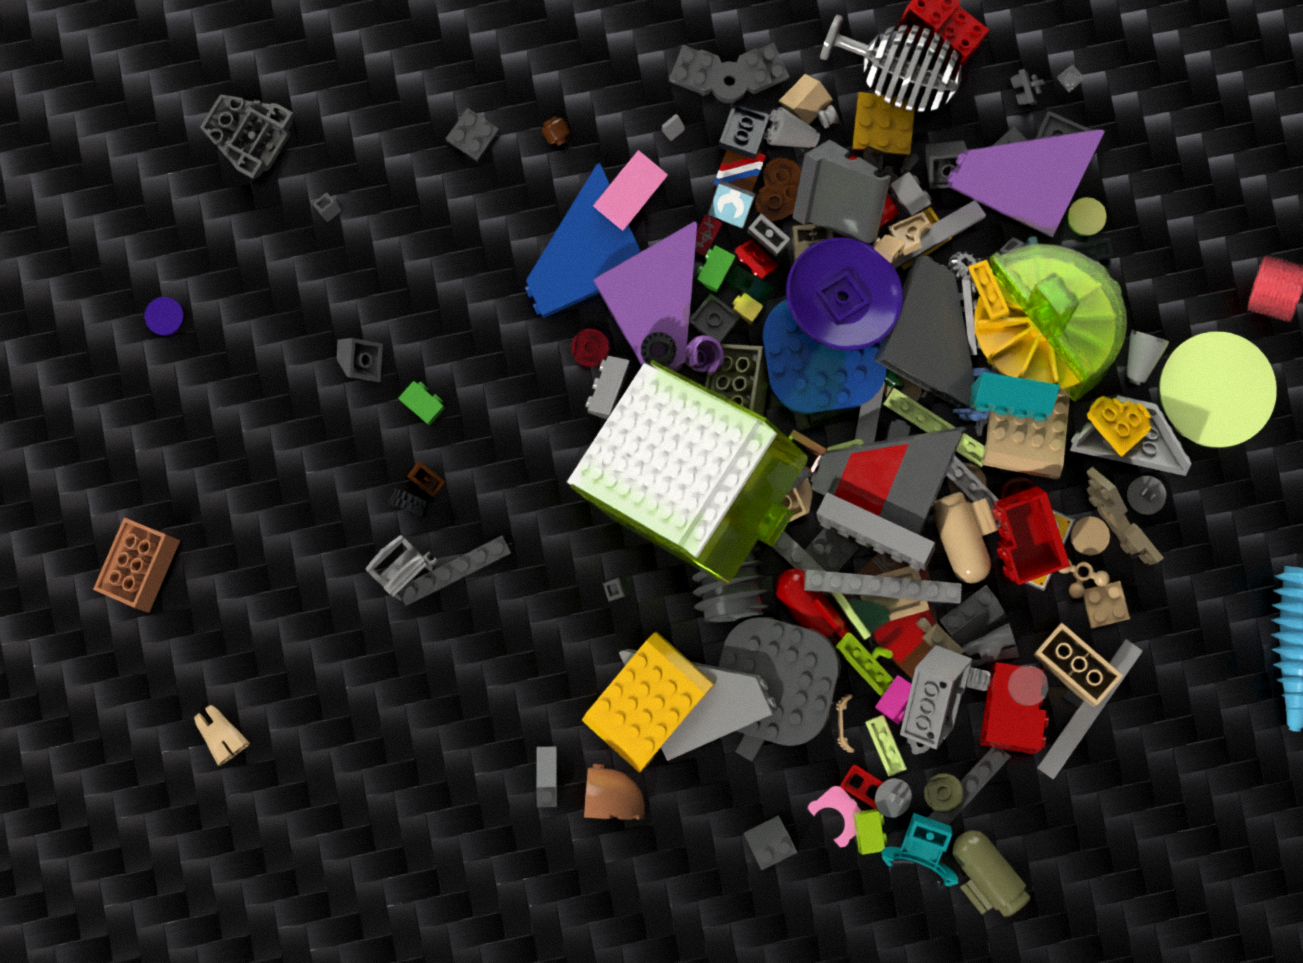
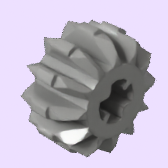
M966 251L964 253L957 252L949 259L947 267L951 272L955 273L956 281L958 280L962 284L963 276L970 275L968 267L978 263L979 259H974L973 254L968 255Z
M970 667L966 687L981 691L988 690L991 674L988 671Z

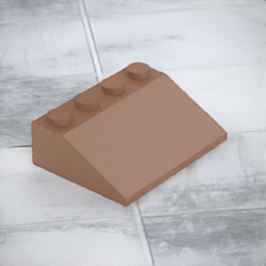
M124 518L93 590L149 613L180 540Z

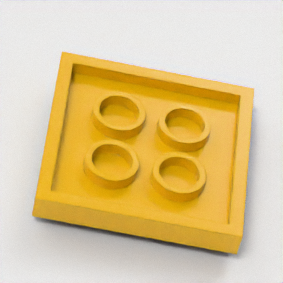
M858 92L852 150L910 156L915 105L912 112L906 111L909 101L908 97H905L899 109L895 107L898 96H893L890 104L884 101L886 95H881L879 98L876 94Z

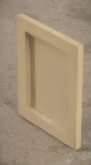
M909 566L876 575L921 580L919 572ZM859 595L868 627L929 610L927 601Z

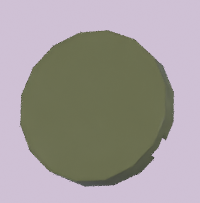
M943 773L935 775L928 781L929 783L924 789V798L929 807L934 811L950 813L960 806L964 798V788L956 777Z

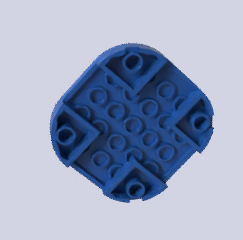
M839 293L838 299L847 301V296L844 293ZM787 299L779 303L768 315L763 328L762 339L769 384L775 398L789 410L800 414H814L830 410L855 408L867 403L878 393L886 376V367L874 361L881 341L870 347L852 351L836 350L823 346L812 340L799 328L789 311Z

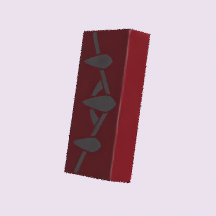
M705 214L697 229L695 253L705 258L723 224L722 222Z

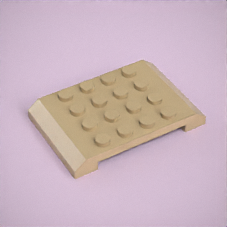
M992 365V371L1001 374V373H1000L996 368H994V366ZM1071 387L1059 389L1053 412L1044 421H1035L1029 417L1017 418L1011 414L998 415L990 411L982 465L1058 480L1064 464Z

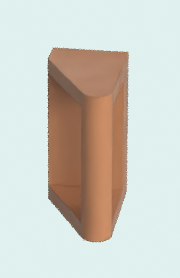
M793 429L785 445L788 447L792 440L818 456L811 469L805 466L812 475L821 454H825L827 449Z

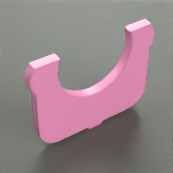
M833 786L816 801L810 802L808 810L815 816L823 808L837 809L844 818L845 826L842 834L833 840L839 847H845L849 840L856 835L853 813L860 812L861 810L855 800L851 799L843 788Z

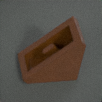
M418 461L407 476L433 497L445 482L420 461Z

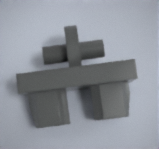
M1025 69L1019 70V74L1010 78L1014 89L1024 86L1025 92L1016 95L1018 104L1020 106L1027 104L1034 106L1037 104L1033 89H1035L1036 94L1042 93L1040 87L1045 82L1043 79L1038 80L1036 74L1031 76V82L1028 72Z

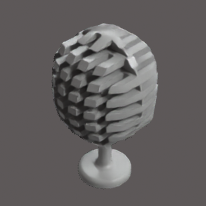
M840 15L835 16L824 42L820 59L827 60L834 46H838L864 56V72L871 60L873 64L866 81L870 88L877 77L879 69H883L875 89V94L879 98L890 73L893 74L884 99L886 103L890 104L901 78L904 80L895 103L896 108H901L911 83H915L906 111L912 112L922 86H926L918 112L925 111L933 89H938L930 111L938 109L945 90H951L947 102L957 92L961 82L962 64L955 78L952 72L959 54L954 50L947 69L942 68L950 48V43L947 40L943 44L936 64L932 63L940 41V34L935 33L926 57L923 59L921 57L931 32L930 29H924L914 55H912L911 51L920 26L914 25L903 50L899 51L908 25L900 26L891 49H888V45L895 26L887 29L880 46L875 48L879 34L869 45L840 35L843 17Z

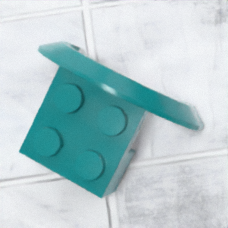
M914 813L901 848L886 847L882 850V858L890 867L894 859L910 860L938 873L943 878L944 885L952 886L959 882L956 873L939 861L942 852H946L952 837L950 825Z

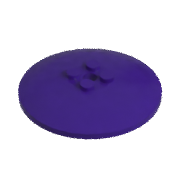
M831 238L811 245L794 262L786 283L787 304L796 324L812 340L836 350H860L878 343L893 329L902 309V286L893 265L879 254L874 247L855 239ZM844 293L847 296V301L839 300L838 294Z

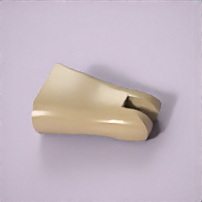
M210 705L205 709L213 720L211 724H208L200 713L194 719L217 765L220 766L245 749L250 743L217 708Z

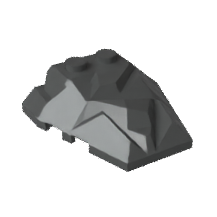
M219 95L200 128L239 172L252 179H256L263 171L271 168L290 137L289 128L293 123L294 113L275 103L270 105L256 100L252 102L246 101L243 98Z

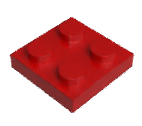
M753 239L740 245L734 251L738 255L739 260L746 263L751 268L752 273L761 279L779 267Z

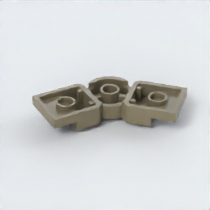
M1093 467L1087 471L1090 478L1088 482L1091 485L1087 488L1090 495L1088 499L1095 507H1098L1097 510L1101 518L1117 535L1121 542V548L1131 555L1139 552L1138 556L1145 564L1152 565L1161 561L1164 557L1135 523L1130 525L1125 515L1128 510L1116 486Z

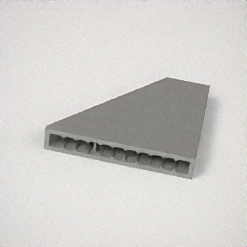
M626 649L619 652L625 666L635 655L636 650ZM691 662L713 681L715 685L661 747L667 761L776 713L775 708L777 706L775 700L767 692L768 685L760 675Z

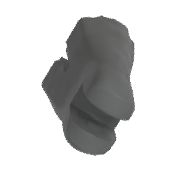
M1009 623L961 647L964 650L962 655L972 659L971 667L1020 658Z

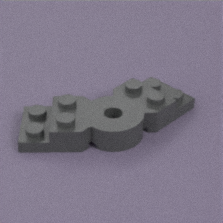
M774 43L740 55L737 63H722L717 55L682 45L669 82L703 95L712 91L719 101L734 103L742 99L747 90L755 94L788 80L790 76ZM732 79L735 83L732 86H727L724 81Z

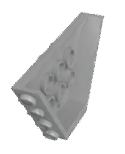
M1122 396L1116 397L1121 403L1129 401V403L1142 404L1151 415L1149 421L1152 427L1149 433L1122 457L1095 428L1092 422L1088 421L1084 425L1082 432H1077L1071 440L1073 444L1070 451L1186 476L1191 466L1190 458L1186 456L1181 443L1176 439L1172 428L1166 422L1158 406L1154 403Z

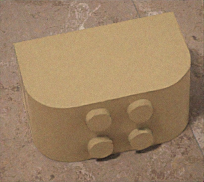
M1063 623L1052 632L1033 654L1046 669L1092 707L1097 706L1123 677L1121 673Z

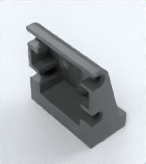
M828 140L807 152L804 156L792 218L803 225L810 222L851 239L867 244L877 240L891 176L877 177L878 168L860 157L855 160H849L848 150Z

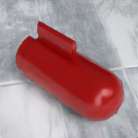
M793 568L782 572L776 580L775 593L801 627L812 628L821 632L835 646L847 632L851 633V630L845 624L847 621L823 592L804 590L805 571Z

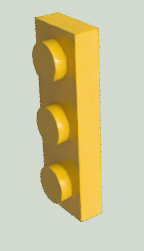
M987 259L969 266L968 270L990 320L992 321L1009 314V309Z

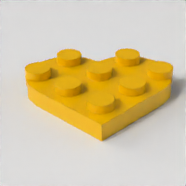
M1102 396L1092 403L1090 411L1087 413L1088 419L1092 421L1095 428L1121 457L1146 436L1152 427L1149 421L1151 415L1140 403L1134 404L1132 402L1129 403V401L1121 403L1116 398L1110 399Z

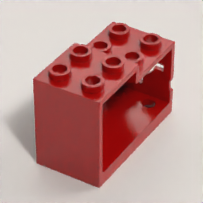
M912 0L907 5L896 29L899 30L901 25H907L908 22L920 26L915 40L917 45L924 29H930L931 32L924 49L926 52H928L935 33L940 34L941 37L934 59H938L943 44L947 40L950 43V48L943 66L947 68L954 50H956L959 54V62L955 64L952 73L957 75L961 64L963 67L977 51L989 29L959 6L961 2L958 0ZM907 27L906 37L909 36L912 28Z
M1036 486L993 502L994 508L992 513L995 520L999 521L1000 527H998L1001 538H1004L997 541L999 547L996 549L999 558H1003L1005 565L1002 568L1006 577L1020 585L1070 567L1050 501L1045 491Z
M998 662L990 668L991 682L986 695L980 745L1035 754L1045 747L1046 736H1043L1044 728L1048 726L1049 717L1046 716L1045 710L1039 709L1043 704L1041 688L1045 687L1046 676H1043L1044 670Z

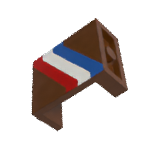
M727 150L714 181L713 189H716L719 181L722 180L752 192L762 165L765 162L766 155H763V152L758 150L754 160Z

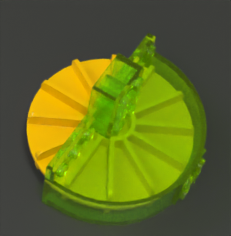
M1036 244L1019 247L1003 255L996 252L991 256L988 264L1007 304L1009 314L991 321L979 296L974 313V334L983 354L988 359L987 363L989 365L992 364L994 368L1005 376L1059 384V389H1065L1071 399L1077 401L1105 377L1125 340L1127 317L1120 285L1109 276L1108 270L1101 266L1098 261L1095 262L1089 257L1066 247Z

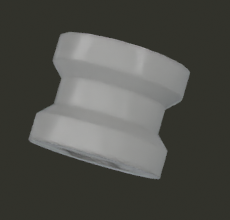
M832 105L827 106V109L824 111H817L818 118L824 129L828 128L832 123H839L838 115Z

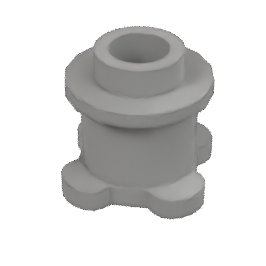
M907 739L913 754L924 753L930 748L924 744L918 747L917 741Z

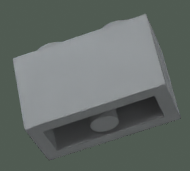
M910 172L891 183L888 188L908 218L923 212L931 204L929 194L925 190L922 191L918 178L915 175H911Z
M762 214L748 228L747 233L776 258L790 242V238Z

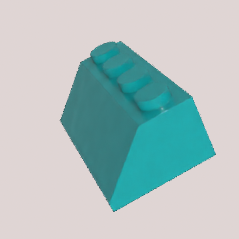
M982 372L971 386L970 408H975L980 412L993 411L998 415L1011 414L1017 418L1029 417L1035 421H1044L1053 412L1060 385Z

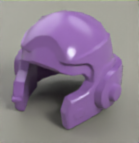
M698 336L686 347V365L694 371L701 373L707 371L711 376L724 364L723 349L720 343L710 336Z

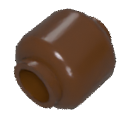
M554 116L543 123L542 133L549 144L556 143L559 146L568 141L566 137L570 134V130L563 118Z

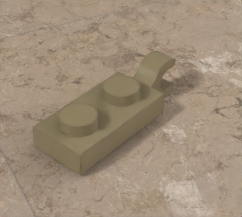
M924 617L920 618L916 623L925 632L921 638L932 649L937 645L958 654L964 652L937 623L931 626Z

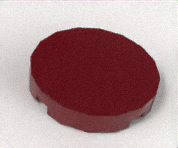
M596 329L582 330L574 337L571 344L574 359L585 367L601 365L602 360H606L610 352L607 337Z

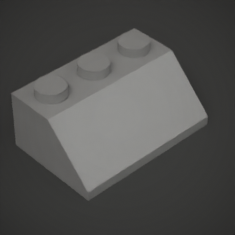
M612 356L602 360L599 368L602 373L600 378L595 379L592 387L595 389L593 397H588L586 403L588 413L604 419L609 418L615 408L630 368L629 360Z

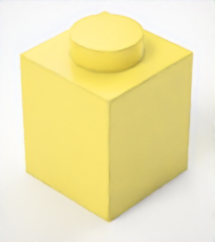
M746 293L742 297L738 295L732 303L734 306L733 311L751 325L763 310V305Z

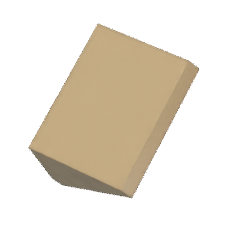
M804 74L779 100V103L809 125L818 116L817 111H823L833 99L820 81Z

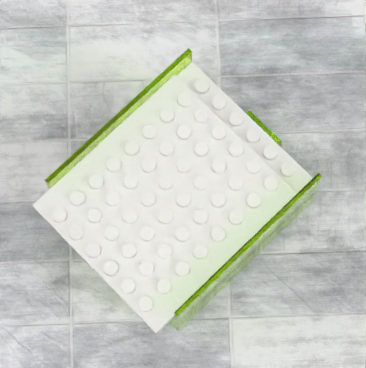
M652 360L650 364L655 368L645 363L643 364L567 483L571 485L570 487L614 521L727 585L732 581L757 540L773 547L794 515L790 509L781 505V503L805 467L808 457L767 418Z

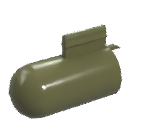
M970 830L961 834L955 840L953 856L970 878L960 888L981 914L993 907L995 910H999L1003 916L1009 917L1028 903L1030 896L1024 890L1026 884L986 835L980 831Z

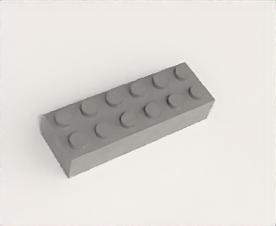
M826 493L816 513L818 521L821 522L820 525L824 528L831 529L832 527L838 530V534L846 538L849 536L856 538L855 541L863 546L867 544L873 546V550L880 554L888 553L897 562L902 563V561L909 563L910 568L916 571H920V569L926 570L935 551V542L830 493Z

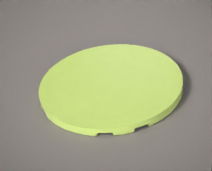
M1207 332L1186 340L1171 353L1160 375L1159 397L1164 414L1177 432L1202 446L1214 448L1230 447L1250 439L1267 423L1276 401V380L1268 359L1253 343L1232 333Z

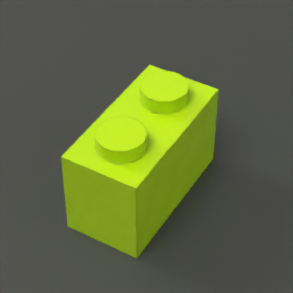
M877 809L854 812L853 819L858 851L862 855L882 851L885 845H887L886 834L882 832V825H884L883 814H880Z

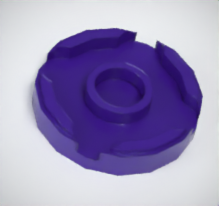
M156 298L149 303L145 310L146 325L158 335H172L177 332L184 322L183 308L172 298Z

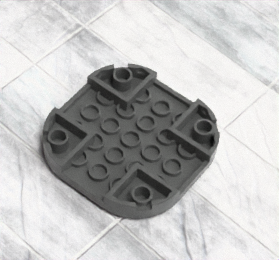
M754 617L737 625L725 641L719 667L760 675L768 685L767 692L775 700L777 708H775L776 713L736 731L787 746L808 742L824 729L829 720L834 692L841 673L840 657L832 641L815 629H808L776 620L773 617Z

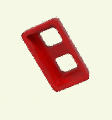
M853 765L841 783V787L874 809H877L875 799L873 800L868 797L866 792L870 785H875L879 788L883 782L857 765ZM854 774L864 779L859 789H855L849 784Z

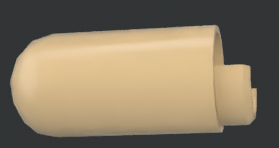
M958 492L936 500L932 507L934 513L932 517L955 576L965 583H976L985 579L990 573L992 565L982 536L998 530L986 498L970 503V501L966 502L963 493Z

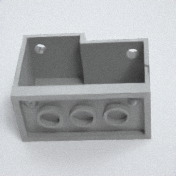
M935 645L915 668L900 735L934 749L940 746L943 739L945 740L954 728L961 696L965 692L970 672L971 658Z

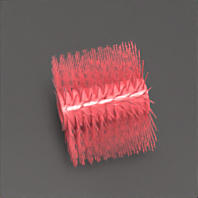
M1264 262L1261 264L1262 267L1259 268V273L1257 271L1253 289L1251 290L1252 298H1250L1249 304L1253 303L1255 305H1248V307L1261 305L1263 307L1252 309L1260 310L1261 308L1269 307L1271 309H1264V311L1279 310L1272 311V313L1280 312V315L1290 320L1288 317H1293L1289 316V314H1294L1292 311H1296L1295 305L1297 304L1298 306L1301 293H1303V272L1299 271L1296 267L1295 269L1288 265L1287 267H1275L1283 264L1278 265L1272 264L1275 262Z

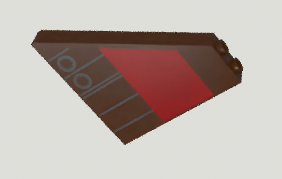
M885 552L884 554L877 553L857 574L876 576L908 567L909 563L902 561V563L897 562L891 558L892 555ZM926 568L925 571L920 569L918 572L921 580L930 581L928 569ZM843 594L870 632V640L877 647L892 651L893 655L889 659L913 681L916 666L932 650L921 638L925 632L916 623L923 617L931 626L937 623L934 602L927 601L929 606L927 611L868 627L860 596ZM832 597L831 600L838 606V604Z

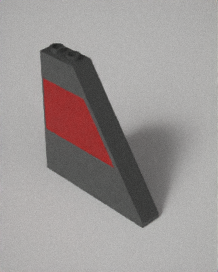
M958 427L829 450L825 454H821L817 465L820 466L818 471H815L811 477L810 482L813 483L811 489L822 495L830 493L920 535L966 428Z

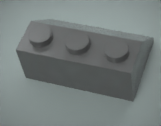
M985 585L938 619L937 622L962 647L982 637L1006 619L1007 616L997 598L988 586Z

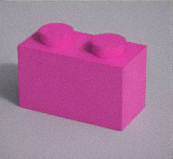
M897 675L875 708L899 724L904 719L912 684Z

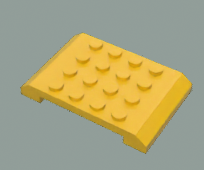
M654 632L587 711L582 721L634 769L641 773L696 705L714 687L715 683L658 632Z

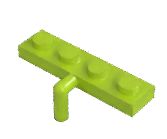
M847 632L835 648L882 697L894 679L876 659L879 655L891 658L893 655L892 651L876 647L870 654L851 633Z

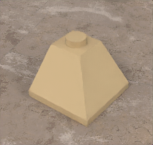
M808 478L776 502L783 512V520L780 526L810 512L813 490Z

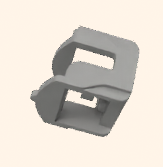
M400 535L379 551L366 567V570L392 597H396L401 601L402 598L397 593L424 567L431 572L433 570L432 566L437 563L438 559L434 558V560L430 561L429 556L432 555L430 551L422 556L413 545ZM403 543L408 549L379 575L374 569L396 547Z

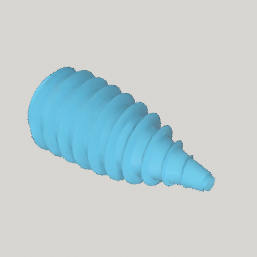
M1284 566V573L1275 576L1283 581V586L1273 590L1281 595V602L1272 605L1280 610V617L1272 619V621L1279 624L1280 632L1271 634L1279 639L1280 646L1271 650L1280 654L1281 662L1273 665L1280 668L1282 672V678L1277 679V681L1283 683L1284 694L1282 696L1285 697L1287 726H1289L1291 731L1301 732V728H1303V568Z

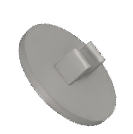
M1141 476L1129 485L1127 500L1131 508L1136 512L1150 515L1158 512L1165 504L1166 490L1164 485L1155 477Z
M893 778L886 780L880 785L875 795V804L878 811L886 817L900 816L908 809L911 803V789L901 779Z

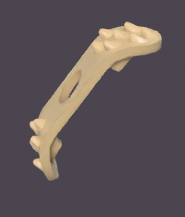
M852 694L842 697V700H839V703L836 704L838 706L836 709L838 710L839 738L837 740L838 744H841L840 747H843V750L853 753L855 750L849 746L847 738H843L842 710L846 709L848 700L853 697Z

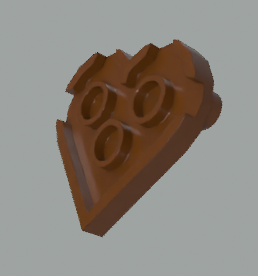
M782 157L772 159L763 171L764 187L759 190L756 196L755 207L757 213L764 215L770 222H779L793 215L801 177V170L793 160Z

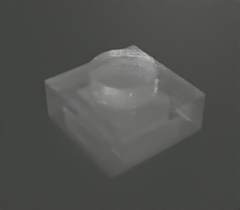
M1073 64L1057 77L1068 92L1072 91L1085 79Z

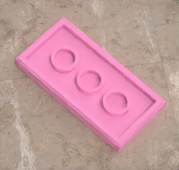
M638 150L593 207L623 231L668 174Z

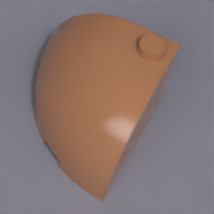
M593 764V768H588L585 818L612 819L617 817L632 820L633 818L645 819L644 797L639 786L631 777L618 770L606 769L603 764Z

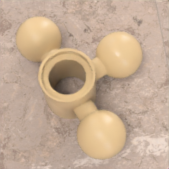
M1069 560L1070 567L1059 570L1060 573L1073 572V576L1077 580L1076 583L1069 587V594L1073 598H1080L1084 595L1085 589L1082 584L1089 578L1094 579L1098 586H1106L1110 580L1107 572L1098 571L1095 573L1092 566L1086 562L1074 566ZM1080 567L1087 569V577H1081L1078 574Z

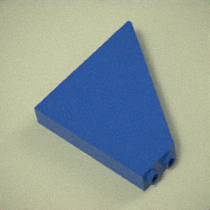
M600 163L595 166L526 280L528 285L525 287L529 298L533 296L536 302L533 304L537 315L541 314L543 318L600 293L593 279L641 252L629 225L622 231L593 207L610 185Z

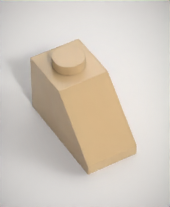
M885 235L882 239L878 238L872 247L894 265L902 256L906 242L903 239Z

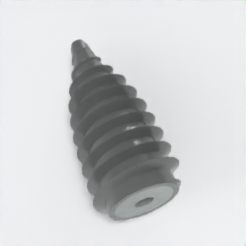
M737 499L734 500L700 553V557L691 563L693 566L700 568V572L695 574L692 579L701 583V587L694 590L693 594L702 597V601L696 604L694 608L704 612V621L730 622L750 619L763 615V610L769 607L762 604L761 596L769 591L761 589L759 586V581L767 576L757 574L756 569L764 562L755 560L753 554L760 550L761 547L752 546L750 539L757 535V533L749 532L746 528V524L753 519L743 517L741 510L746 505H739Z

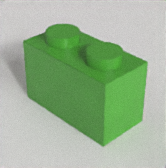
M716 245L713 250L709 249L704 258L707 260L704 267L700 265L695 275L698 277L697 283L717 293L736 256Z
M413 381L398 399L430 426L445 409L442 405L444 401L436 394L432 397L427 392L429 389L423 383L419 382L417 384Z

